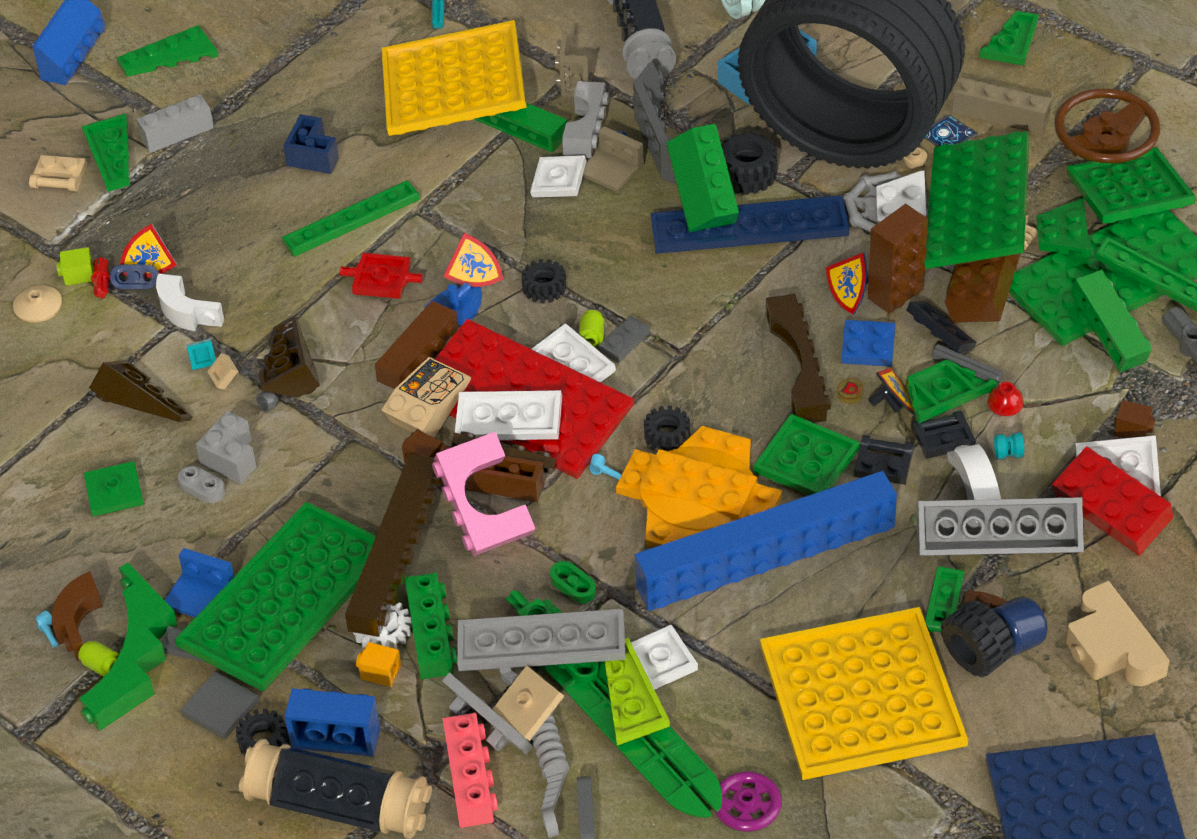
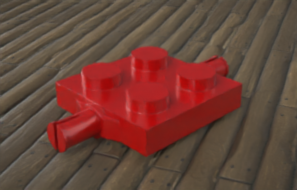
M362 253L360 262L355 267L341 266L340 276L354 277L352 285L354 295L401 299L403 289L408 282L420 284L423 282V273H409L410 257Z

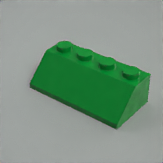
M716 124L691 128L666 142L688 231L694 232L736 223L739 210Z

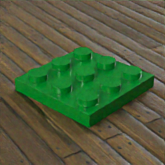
M790 414L753 465V472L809 496L833 488L860 449V442Z

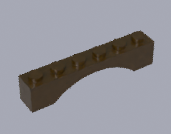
M795 294L766 298V318L770 332L791 348L801 366L798 380L791 389V409L793 415L812 423L827 421V410H831L829 395H824L823 392L825 391L823 376L818 375L820 372L819 360L817 357H813L815 353L814 343L812 339H808V322L802 319L804 318L803 305L797 302Z

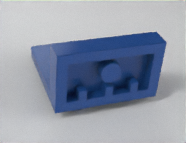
M183 548L178 555L182 574L165 601L174 611L196 617L233 579L234 573L231 562Z

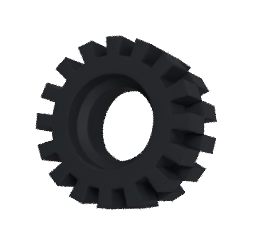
M539 259V263L533 261L531 266L527 264L525 270H522V289L524 295L526 294V298H532L533 302H537L539 299L540 303L545 304V300L551 303L553 298L558 300L560 299V294L564 295L566 273L562 265L559 266L558 262L555 261L552 264V260L547 259L546 263L543 262V259ZM540 279H550V280H551V281L546 282V283L536 282L537 280H540Z
M669 405L668 409L659 406V411L655 408L652 409L651 414L648 413L646 419H644V439H646L647 446L650 445V449L653 451L656 448L667 451L678 449L691 437L689 416L687 417L685 411L681 412V409L678 407L672 410V406ZM662 427H673L676 429L669 433L659 431Z
M258 709L253 710L254 715L251 716L247 713L245 715L246 721L240 719L239 726L236 727L241 754H244V757L247 749L250 746L254 747L257 741L252 740V737L258 732L270 731L273 733L267 739L269 745L280 747L283 744L288 745L287 742H289L286 723L281 715L277 716V712L273 710L270 714L268 709H263L261 714H259Z

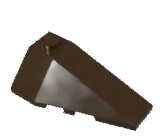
M296 316L274 326L268 343L270 351L263 359L265 367L260 369L259 372L262 390L297 398L304 394L312 393L320 386L319 378Z
M127 360L103 362L89 386V389L96 393L95 396L106 403L111 402L177 422L191 421L193 417L177 401L164 397V390L160 386L149 384L148 382L151 378Z

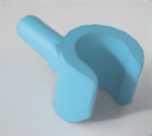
M593 454L589 467L592 474L599 475L604 473L618 480L620 479L622 474L605 466L606 460L602 455Z
M45 610L36 616L37 627L40 631H44L52 647H56L58 642L50 628L52 625V615Z

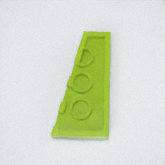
M629 637L625 638L626 660L605 661L617 745L670 727L669 718Z

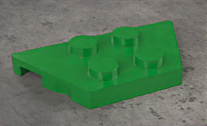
M1084 198L1036 215L1039 250L1069 255L1070 250L1082 252V257L1090 258Z
M944 360L907 376L906 387L916 421L921 423L991 392L996 387L997 382L991 378L988 382L975 377V371L962 368L952 361Z

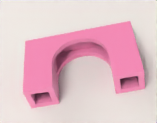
M496 432L436 453L434 463H432L436 477H441L443 481V495L447 502L451 501L455 510L452 511L454 522L457 527L461 526L464 532V536H462L463 544L467 551L471 550L473 557L529 536L535 530L526 505L498 515H485L472 508L466 499L464 491L466 479L474 472L501 463L505 457Z

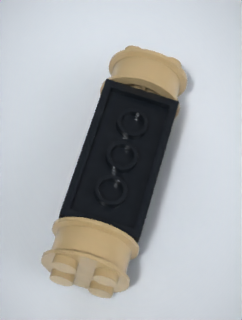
M266 739L258 740L254 747L250 746L246 751L245 763L247 764L244 775L240 779L239 791L243 792L244 798L248 801L258 798L266 800L269 806L369 830L381 831L384 834H388L390 831L403 833L405 839H412L417 830L422 831L425 826V805L429 802L432 793V786L427 785L425 777L420 776L417 779L404 777L401 771L386 770L290 747L287 744L277 747L269 745Z

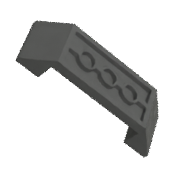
M651 62L648 63L633 82L634 117L661 179L676 184L666 142L671 140L670 135L666 136L665 123L663 120H659L661 102L664 101L663 91L660 88V85L663 84V76L661 71H657L654 63Z

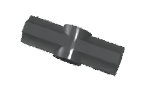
M1177 307L1169 309L1163 316L1162 323L1180 343V352L1187 357H1191L1197 364V324H1194L1182 309Z

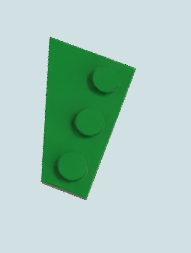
M1016 11L1003 25L999 34L994 35L990 39L988 46L980 50L979 58L1025 66L1038 24L1039 14Z

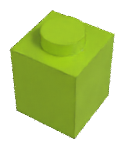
M89 247L60 252V262H56L58 276H63L65 286L92 282L93 262Z

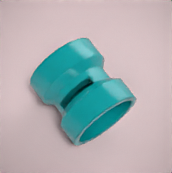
M1013 432L1008 436H1005L1003 433L994 435V451L997 460L1006 459L1008 456L1024 458L1022 432Z

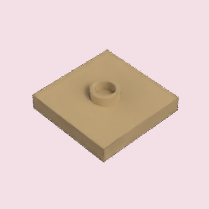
M526 665L492 710L530 741L564 698V695Z

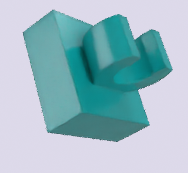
M210 338L186 344L192 370L212 366L216 361Z

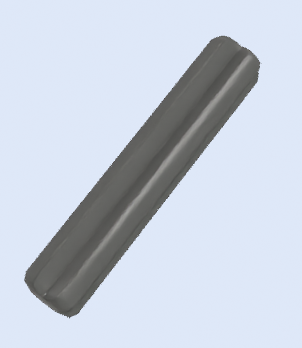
M940 344L936 345L933 349L932 357L941 362L944 360L952 361L962 368L975 371V376L985 381H989L991 378L999 385L1003 378L1001 370L957 353Z

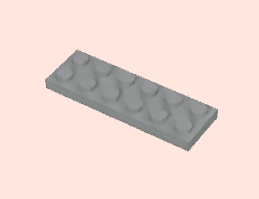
M623 609L458 620L457 665L459 671L526 667V665L541 666L626 660Z

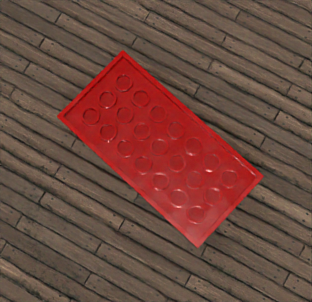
M466 319L434 359L471 377L463 392L561 391L562 405L559 439L500 441L510 446L512 444L523 446L526 448V451L536 453V451L547 452L552 455L551 458L556 459L554 468L576 479L581 476L590 464L593 454H597L635 404L634 398L469 319ZM458 401L449 414L454 418L457 416Z

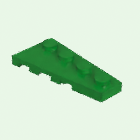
M126 113L81 126L107 192L130 186L128 119Z

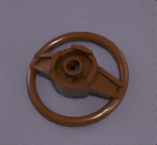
M1092 89L1078 93L1061 105L1055 117L1056 134L1064 148L1070 150L1075 157L1079 156L1099 163H1123L1143 156L1154 147L1159 139L1161 130L1156 112L1146 101L1134 94L1117 89ZM1096 98H1112L1129 103L1117 114L1111 111H1104L1101 115L1090 118L1083 124L1082 134L1069 137L1064 127L1065 117L1070 109L1081 102ZM1147 116L1151 125L1148 139L1138 148L1128 151L1130 136Z

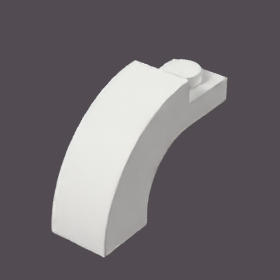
M158 274L156 280L157 293L162 312L170 322L190 331H195L198 324L222 327L224 316L221 303L190 299L185 296L182 276Z
M979 444L973 446L961 445L956 447L955 450L947 452L948 462L961 475L968 500L1001 499L993 468L985 451Z

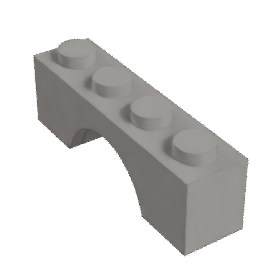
M577 82L574 93L575 114L583 118L566 123L562 137L563 156L585 155V158H591L593 149L598 148V135L602 129L601 120H605V106L609 105V93L606 92L605 83Z

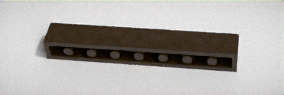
M409 454L346 610L345 617L348 632L379 637L383 627H387L389 623V610L397 602V590L399 585L404 584L406 566L412 563L413 548L415 544L418 545L420 542L422 525L427 524L429 517L428 509L430 505H434L437 486H441L443 482L441 477L437 478L432 467L434 458L414 454Z

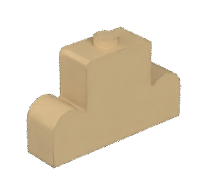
M1107 581L1085 591L1082 596L1081 619L1068 625L1066 644L1071 649L1075 661L1082 664L1091 678L1098 680L1116 671L1125 669V678L1130 684L1145 686L1166 677L1169 658L1112 584Z

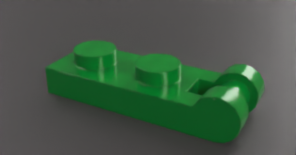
M937 566L925 620L929 633L932 634L933 631L941 632V624L943 622L935 621V617L947 618L957 610L964 571Z

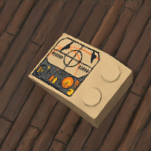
M428 357L394 389L381 411L391 423L411 433L419 430L435 438L457 403L459 392L465 390L471 377Z

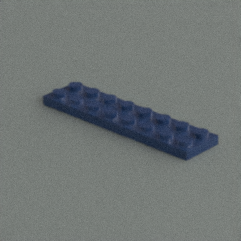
M842 195L737 205L739 214L736 223L694 232L688 231L683 210L650 213L655 254L849 236V225Z

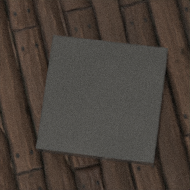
M214 672L180 711L183 717L226 740L239 725L240 719H244L245 715L260 700L257 694Z

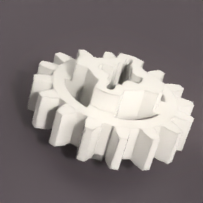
M399 602L395 606H391L389 610V623L387 627H383L379 637L353 632L356 642H362L363 649H365L368 642L397 649V643L405 645V636H411L410 628L412 627L411 617H409L408 609H402V603Z

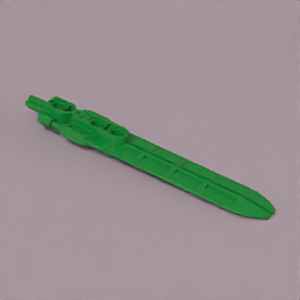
M512 590L510 596L506 597V601L517 612V616L562 613L560 609L552 604L551 600L545 599L541 601L537 598L530 603L519 590ZM605 661L540 666L546 674L552 676L672 807L694 817L708 818L712 816L708 808L690 789L692 788L716 812L721 809L722 790L716 775L671 726L645 735L644 737L650 744L642 736L617 745Z

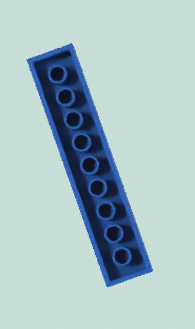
M881 471L634 554L636 588L647 610L651 611L680 600L690 599L706 591H713L730 583H737L756 574H763L780 566H787L797 560L813 557L830 549H837L844 544L860 541L880 532H886L895 527L897 493L885 473Z

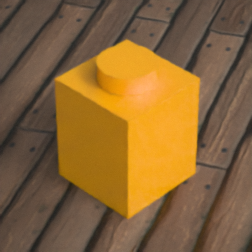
M368 642L364 651L358 654L356 660L360 679L392 687L401 668L399 650Z

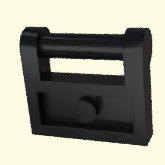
M961 410L955 411L949 416L921 423L911 421L912 433L916 436L925 459L946 455L947 452L953 451L961 445H976V440Z
M862 435L854 477L863 478L883 471L890 483L906 485L914 443L906 442V444L870 439V436ZM874 449L904 455L903 457L868 452V450Z

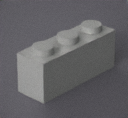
M201 94L137 119L141 140L150 153L214 128L210 107Z

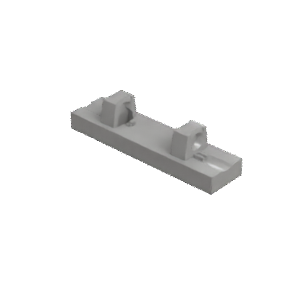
M451 673L442 680L457 696L449 706V709L457 716L466 715L472 709L493 726L494 730L486 741L495 750L500 751L510 742L525 755L531 751L533 746L519 732Z

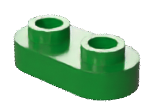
M560 561L551 567V583L576 603L585 604L595 598V581L574 564Z

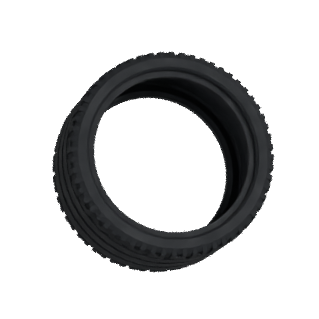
M765 0L746 30L739 47V57L737 59L739 64L738 72H740L739 79L742 81L741 86L745 89L746 97H749L750 105L754 106L753 109L756 113H759L760 119L764 120L766 125L772 128L776 135L779 134L781 139L788 141L792 147L795 146L799 148V151H804L811 157H817L820 161L825 160L829 164L835 163L837 166L845 165L848 168L854 166L858 169L861 167L869 169L872 166L878 168L880 165L884 167L889 163L894 164L897 160L900 161L904 157L909 156L930 131L956 84L964 63L965 44L963 43L965 39L962 35L963 30L959 26L960 21L956 18L955 10L951 9V3L946 0ZM825 24L842 28L862 37L879 49L891 61L899 72L906 89L895 91L875 90L859 86L838 76L823 65L811 52L800 33L798 25Z

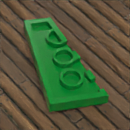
M197 25L116 58L122 71L129 77L156 71L158 66L174 67L177 66L176 62L190 60V63L200 61L199 57L210 55V58L218 57V52L200 26Z

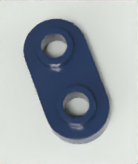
M117 265L111 271L110 280L119 289H152L156 287L157 276L160 272L153 265ZM123 272H126L128 274V279L126 281H123L121 279V274ZM147 272L152 274L151 281L145 279Z

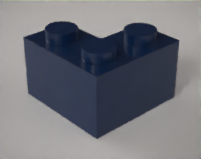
M300 114L283 145L287 166L331 174L339 159L336 138L324 135L322 118Z

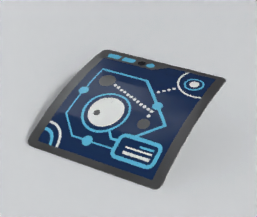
M948 114L933 123L925 139L939 147L944 144L962 143L979 135V133Z

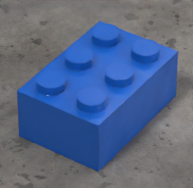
M292 688L285 712V721L291 747L302 750L374 757L381 729L375 696L344 694L337 691H314L308 688Z

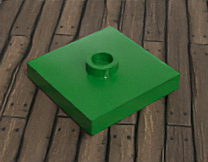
M135 461L84 472L92 517L144 505Z

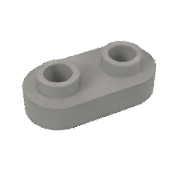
M197 466L185 467L178 474L180 488L206 503L218 502L225 495L223 481Z

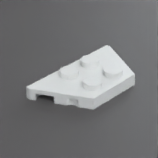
M924 171L876 186L877 224L905 203L926 217Z

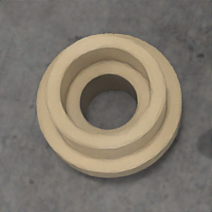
M917 147L914 152L904 157L903 160L909 168L919 169L926 163L927 153Z

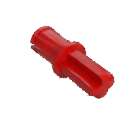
M99 257V265L97 258L93 261L91 281L93 283L94 296L104 299L106 294H108V283L110 282V274L108 273L109 263L107 259Z

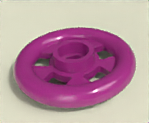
M739 772L726 777L720 782L722 806L715 813L726 826L738 831L751 832L767 827L777 818L782 805L781 794L776 784L768 777L756 772ZM743 783L755 784V789L742 788ZM729 790L736 792L733 800L725 798ZM768 793L770 801L762 802L760 794ZM746 797H749V798H751L752 800L746 802V801H744V800H742V799H743V798H746ZM735 808L742 814L736 818L729 811ZM761 810L763 813L761 817L757 819L751 817L750 814Z

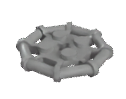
M897 171L875 176H861L859 182L851 191L843 196V201L850 217L849 223L853 227L858 226L871 232V228L877 224L876 187L873 185L879 186L903 176L897 174ZM863 190L867 192L864 198L858 197ZM925 192V199H926V217H927V216H928L929 200H928L927 194H926V192ZM857 207L862 208L865 212L858 213Z

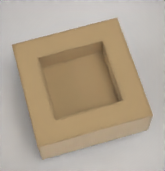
M221 353L207 372L216 387L225 390L238 373V370L229 355Z

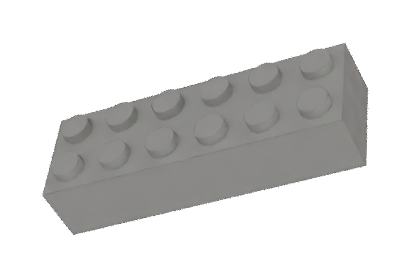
M1082 498L916 502L917 556L1084 552Z

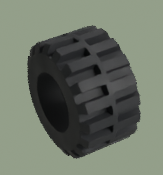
M745 132L741 133V135H732L731 138L724 140L721 146L734 193L756 194L760 190L765 191L767 186L773 185L777 177L776 146L772 145L770 139H765V136H758L756 133L746 134Z
M968 601L943 620L941 624V636L949 653L963 669L974 676H988L1013 656V638L1007 626L992 609L983 603L981 604L979 601Z

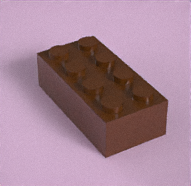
M906 203L872 227L870 232L868 299L888 314L897 308H901L907 300L914 295H918L924 288V261L927 250L928 218Z
M1020 254L956 264L945 298V304L951 321L953 323L1000 321Z

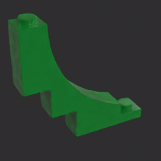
M128 562L119 567L122 577L120 584L124 589L122 593L128 611V627L123 648L117 660L102 680L80 697L83 708L80 713L83 719L89 725L93 723L99 731L155 695L151 679L146 673L166 660L163 645L158 639L165 634L168 626H178L174 610Z

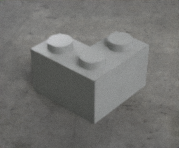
M226 411L196 443L200 465L242 484L257 468L253 447L248 445L252 441L248 420Z

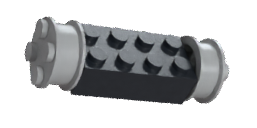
M607 0L613 5V12L617 13L618 27L622 28V41L625 42L622 48V55L629 75L637 79L648 63L653 62L657 71H661L663 79L666 78L675 66L676 55L672 48L670 37L664 32L665 28L656 0Z

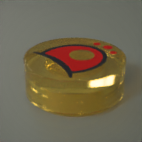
M855 379L841 381L837 387L838 398L847 404L857 403L863 397L862 384Z

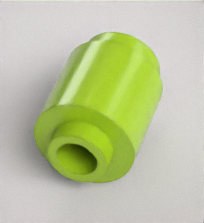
M588 310L580 318L579 335L593 347L603 342L605 320L602 314L596 310Z
M97 641L84 643L78 654L79 660L82 661L85 667L102 676L108 673L119 656L116 651Z

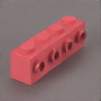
M476 713L443 718L459 826L463 828L493 823V811L498 810L496 794H490L489 787H494L492 771L485 769V764L490 763L488 747H482L481 741L486 740L484 724H478Z

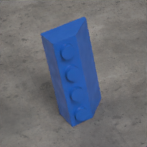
M64 0L32 47L42 81L66 85L70 78L74 76L80 63L84 61L88 51L94 46L99 35L103 33L105 22L103 21L101 10L89 0Z

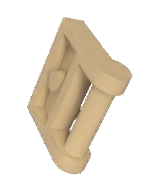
M41 155L34 173L30 175L29 186L35 189L39 187L66 188L69 191L77 192L87 168L86 159Z

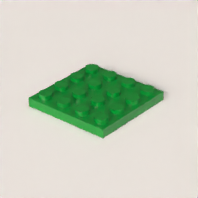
M1157 147L1152 148L1143 156L1128 162L1099 163L1090 161L1067 166V176L1102 224L1114 223L1119 220L1137 218L1146 214L1160 213L1165 210L1183 208L1195 204V194Z

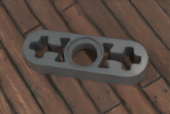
M591 776L577 777L580 839H595Z

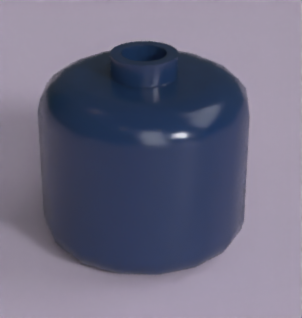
M1024 596L1017 597L992 608L1010 631L1014 645L1013 656L1040 645L1046 639L1048 630L1046 618L1039 605L1032 599Z

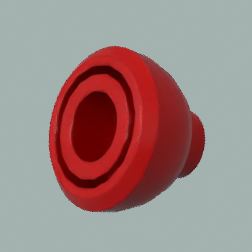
M1003 382L993 388L987 400L989 409L1000 416H1013L1022 410L1024 404L1021 392L1011 382Z

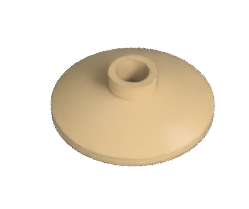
M46 285L32 286L16 296L13 302V310L15 315L25 322H43L59 312L62 306V297L53 287Z

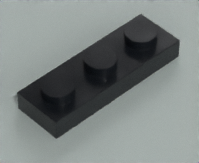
M923 300L909 303L906 311L913 316L916 322L927 327L934 337L945 342L949 349L957 353L973 351L977 342L929 302Z

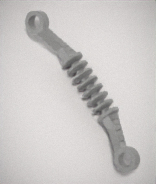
M498 668L502 681L510 687L518 677L517 674L511 671V668ZM553 712L532 737L542 776L547 781L541 814L548 838L559 836L554 810L570 768L566 761V755L563 752V745L560 743L561 738L555 725V718L552 716Z

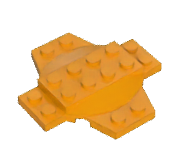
M701 426L678 449L670 451L659 449L656 455L637 449L634 450L616 485V493L641 500L643 508H647L645 545L647 547L654 548L779 505L782 498V490L757 484V477L750 471L751 439Z

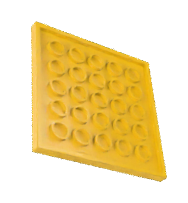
M515 20L382 47L386 124L389 136L527 108Z
M920 607L760 639V648L802 780L968 746V737Z

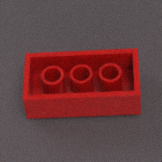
M1087 446L1052 484L1056 498H1082L1083 517L1138 556L1145 551L1174 518L1170 502Z

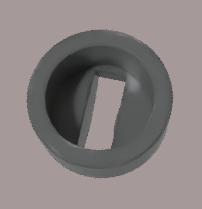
M263 391L256 396V402L259 408L267 413L277 406L278 396L276 393Z

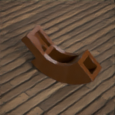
M90 571L66 585L55 600L52 609V625L58 644L65 643L67 652L73 651L77 661L79 660L80 648L83 646V641L79 634L80 623L87 614L103 607Z

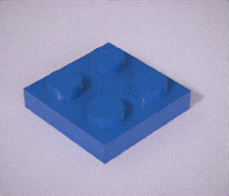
M845 320L841 363L892 367L895 323Z

